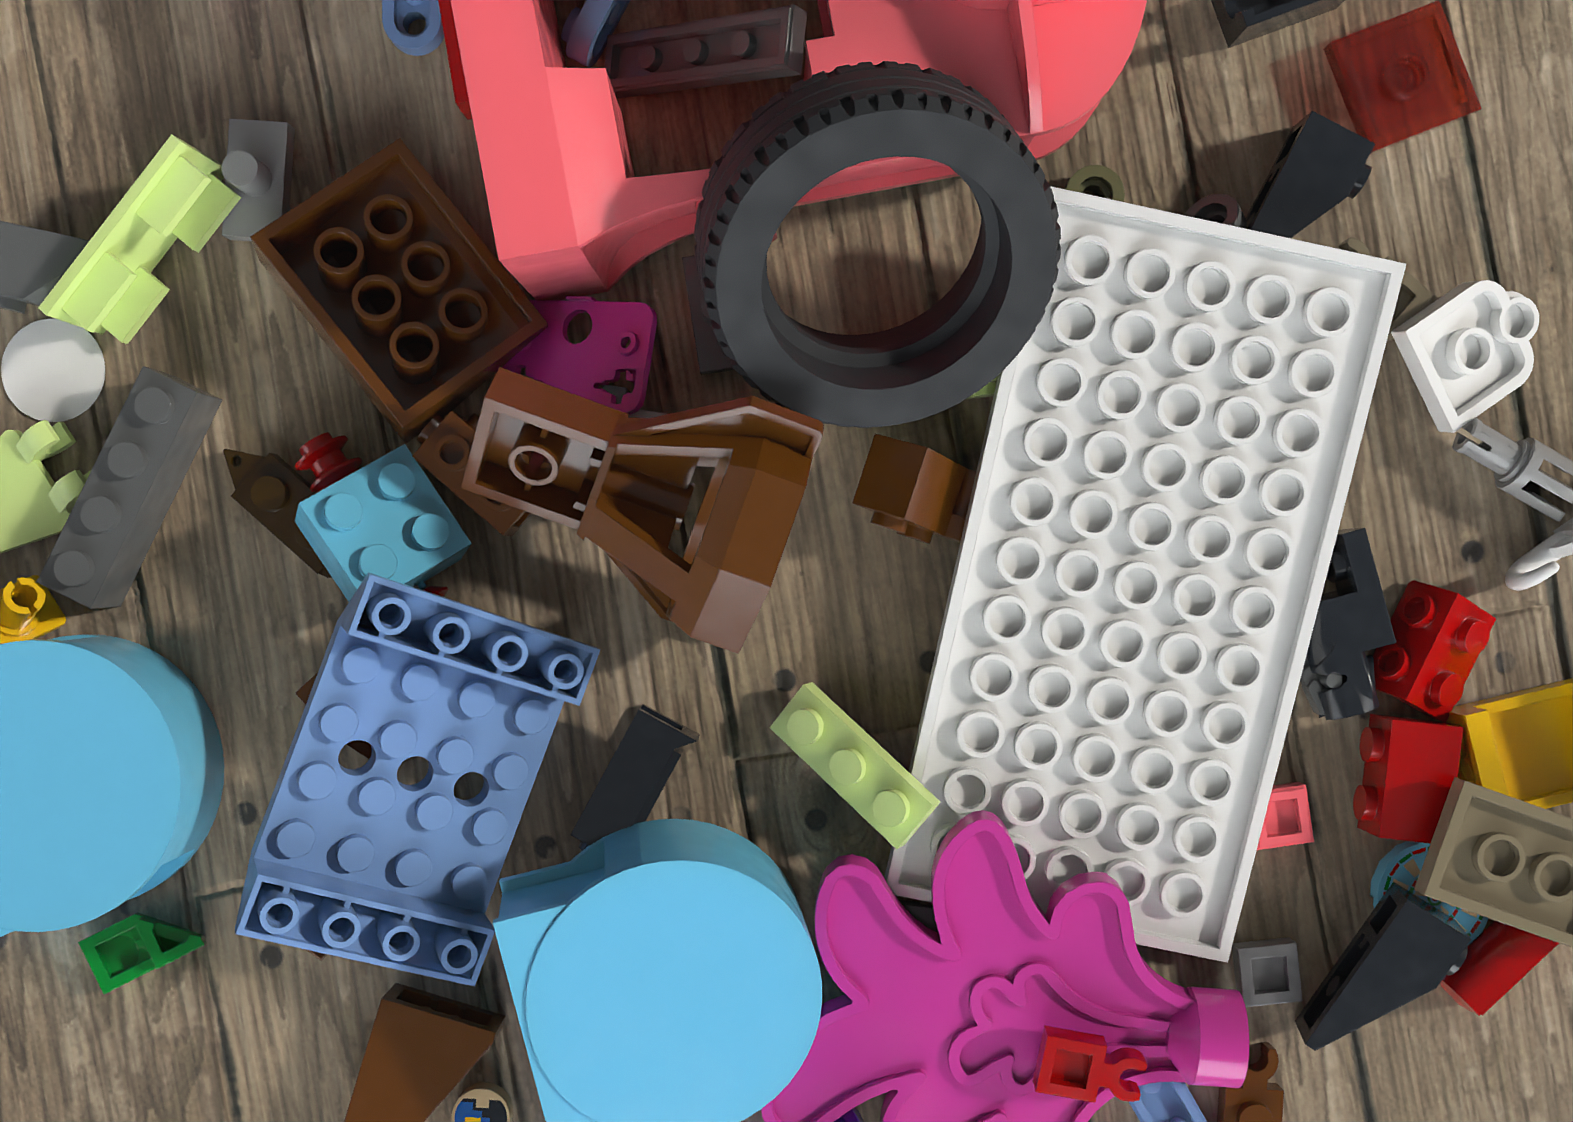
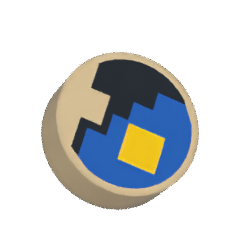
M479 1082L466 1088L458 1098L452 1111V1122H511L513 1118V1104L510 1096L502 1087L490 1082Z

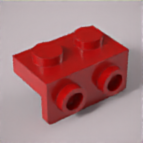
M1412 580L1408 583L1390 620L1396 643L1376 648L1373 655L1376 690L1399 699L1428 717L1446 723L1449 712L1452 711L1454 705L1462 697L1464 684L1480 652L1484 650L1489 641L1490 631L1496 618L1457 592Z

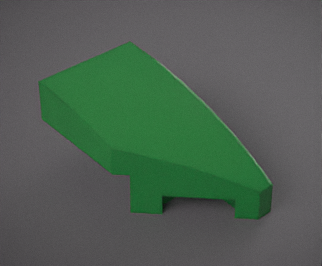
M138 912L78 942L104 995L154 969H159L207 943L202 934Z

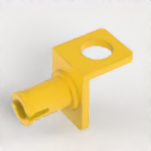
M38 575L17 578L16 583L10 581L4 588L0 589V644L34 640L64 626L66 617L48 588L37 583Z

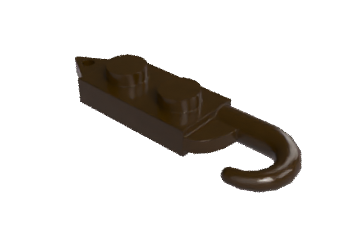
M224 449V457L235 488L231 497L313 571L327 578H332L295 523L298 504L316 494L311 492V484L278 454L269 453L264 457ZM240 456L242 463L240 466H237L236 459Z

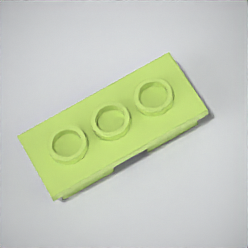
M171 134L38 309L49 317L82 327L92 333L96 332L103 335L107 330L120 342L128 344L170 290L151 272L173 243L179 238L192 250L199 253L242 198L222 182L224 179L222 164Z

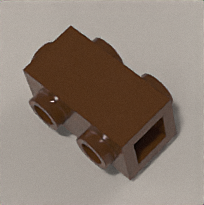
M453 411L446 418L441 414L436 416L419 434L417 441L421 446L412 457L499 533L505 536H513L532 513L461 488L480 416L474 412L467 420L464 416Z

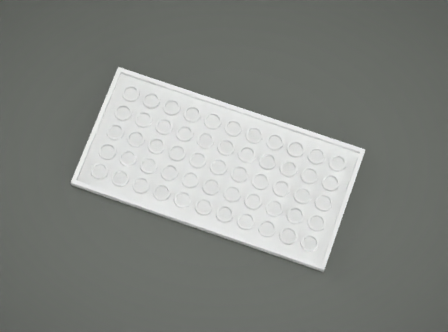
M1050 186L1059 214L1057 222L1061 227V256L1057 264L1059 269L1058 276L1053 285L1054 291L1051 300L1047 304L1046 312L1041 322L1037 325L1034 334L1016 358L997 378L909 767V773L929 790L940 803L904 846L898 849L894 846L891 847L885 880L897 896L932 902L931 872L939 845L950 829L962 818L974 811L984 810L998 816L1007 828L1018 853L1026 885L1034 900L1045 914L1050 897L1062 882L1080 873L1103 872L1118 882L1129 902L1136 944L1228 963L1406 264Z

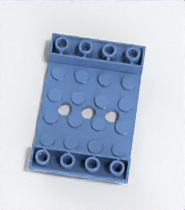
M368 572L337 620L252 847L235 925V934L475 986L495 933L494 927L485 912L564 701L580 706L600 649ZM354 740L368 742L372 747V753L365 765L356 769H347L339 764L338 756L344 745ZM414 756L427 759L429 764L428 773L420 782L406 785L397 780L398 768L404 760ZM469 772L482 774L484 783L478 795L468 800L458 799L454 796V785L462 775Z

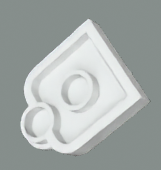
M1470 281L1458 285L1391 331L1439 432H1456L1520 387L1528 379L1534 363L1533 350L1529 340L1538 329L1539 312L1533 301L1518 292L1505 291L1501 285L1494 281Z

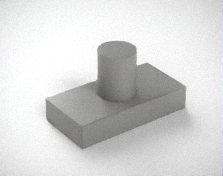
M229 119L227 156L222 162V173L225 178V184L242 198L223 221L222 236L227 239L252 241L250 236L290 211L295 128L288 122Z

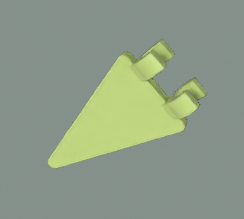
M42 420L31 426L24 433L19 430H6L0 436V554L61 533L91 471L83 475L80 470H74L55 483L41 462L63 452L76 442L64 422H58L51 426L47 420Z

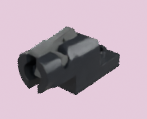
M1366 528L1338 530L1327 573V578L1330 582H1335L1337 590L1322 594L1300 678L1301 687L1313 712L1318 714L1319 718L1325 716L1326 720H1337L1360 715L1380 706L1376 693L1374 658L1372 655L1366 656L1365 651L1396 643Z

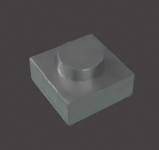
M1287 937L1232 944L1236 990L1241 993L1246 1007L1303 1001L1297 943Z

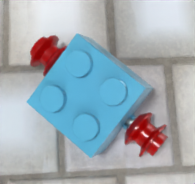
M326 432L306 442L299 449L302 458L295 464V468L298 471L312 470L316 479L310 486V490L316 494L298 504L295 523L348 602H350L368 572L445 597L449 590L447 586H429L425 588L426 584L424 582L461 560L472 543L415 458L412 457L407 446L404 444L360 469L363 462L360 457L347 459L341 451L348 441L345 435L333 438L329 432Z

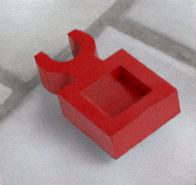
M1044 1025L1033 1084L1035 1092L1093 1103L1096 1102L1098 1088L1104 1087L1109 1088L1116 1098L1127 1102L1139 1101L1141 1096L1137 1082L1120 1079V1075L1127 1069L1146 1071L1147 1062L1143 1053L1134 1048L1124 1047L1113 1051L1111 1054L1106 1053L1108 1046L1102 1035Z

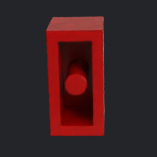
M1370 714L1369 727L1363 729L1359 744L1360 756L1364 761L1362 785L1357 786L1353 797V812L1358 820L1357 828L1378 838L1431 844L1454 777L1458 778L1463 727L1440 721Z

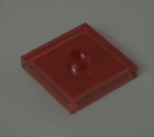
M1440 0L1332 41L1323 49L1356 134L1375 143L1370 155L1471 116L1482 109Z

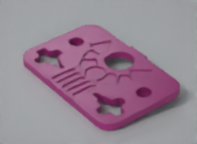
M566 296V299L569 301L530 300L546 320L548 327L502 368L518 374L521 373V368H526V375L534 380L629 415L638 412L643 406L646 396L657 327L655 310L642 302L598 301L590 296ZM586 312L590 314L592 319L591 333L581 343L573 344L567 336L569 322L577 314ZM628 340H631L630 345L627 348H625ZM626 371V380L634 383V389L632 393L624 394L621 403L616 404V396L604 389H598V386L617 382L620 378V373Z

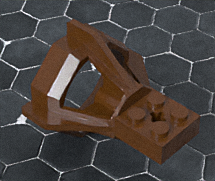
M499 367L483 401L461 488L577 529V535L583 541L586 537L607 553L660 618L674 622L691 638L739 654L774 580L807 486L812 459L822 440L823 422L755 396L652 418H628L629 414ZM696 466L715 467L681 558L670 550L668 546L673 529L679 530L695 486L690 481Z

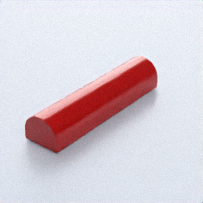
M1494 921L1467 946L1466 959L1458 971L1452 975H1446L1440 982V985L1460 1006L1478 1016H1483L1559 943Z

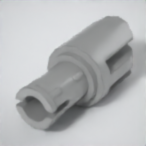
M1474 418L1462 427L1482 442L1477 444L1457 433L1452 446L1454 451L1462 453L1494 471L1497 488L1555 521H1560L1566 514L1538 494L1524 488V486L1531 480L1573 504V488L1539 469L1544 459L1563 472L1573 476V461L1534 438L1528 437L1515 442L1483 424L1478 418Z

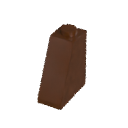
M395 983L381 998L344 1122H425L491 1047L504 1025L506 1016Z

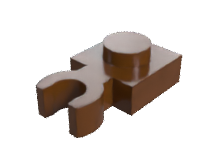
M1269 1042L1261 1043V1056L1256 1063L1248 1064L1247 1074L1240 1088L1219 1087L1217 1122H1282L1284 1090L1277 1083L1268 1082V1079L1275 1074L1279 1063L1277 1051Z

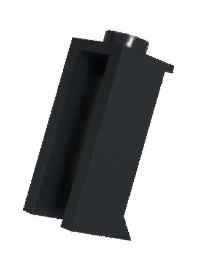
M643 704L638 709L571 833V836L581 841L579 848L583 851L587 846L592 845L609 834L631 827L636 823L645 822L684 751L680 747L697 742L700 734Z

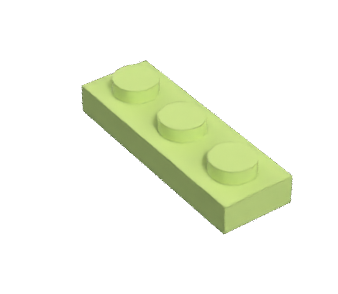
M813 682L802 685L769 727L896 849L908 842L940 803L929 790Z

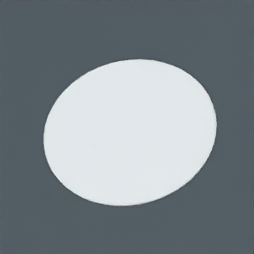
M48 318L28 324L13 336L3 354L1 377L8 397L24 414L40 421L62 422L81 415L96 401L105 380V361L100 346L88 331L82 327L55 318Z

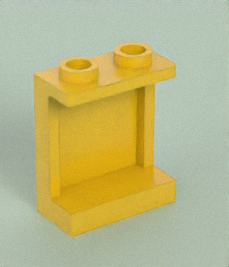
M1573 678L1454 706L1452 711L1449 712L1446 723L1463 727L1458 770L1459 779L1544 809L1573 802Z

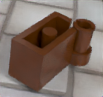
M875 433L852 503L873 512L870 523L896 531L899 535L930 544L933 534L960 543L976 471L969 470L928 447Z

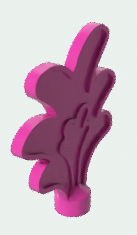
M984 810L974 811L966 815L950 829L939 845L933 861L931 896L939 933L926 927L905 909L878 867L867 858L853 854L838 856L825 867L818 886L815 903L816 941L820 956L828 973L845 994L822 1004L816 1036L806 1059L789 1084L772 1101L765 1105L761 1112L764 1122H834L854 1107L887 1092L881 1108L880 1122H1088L1097 1110L1115 1097L1109 1088H1098L1095 1103L1035 1092L1033 1077L1044 1025L1102 1035L1108 1046L1106 1051L1108 1054L1124 1047L1140 1051L1147 1062L1146 1071L1127 1069L1120 1075V1079L1137 1082L1138 1086L1157 1082H1184L1195 1086L1240 1088L1244 1083L1249 1061V1025L1246 1006L1241 993L1236 989L1184 988L1164 979L1150 968L1137 950L1129 902L1118 882L1106 873L1097 871L1080 873L1062 882L1050 897L1045 914L1034 900L1026 885L1018 853L1001 819L992 812Z

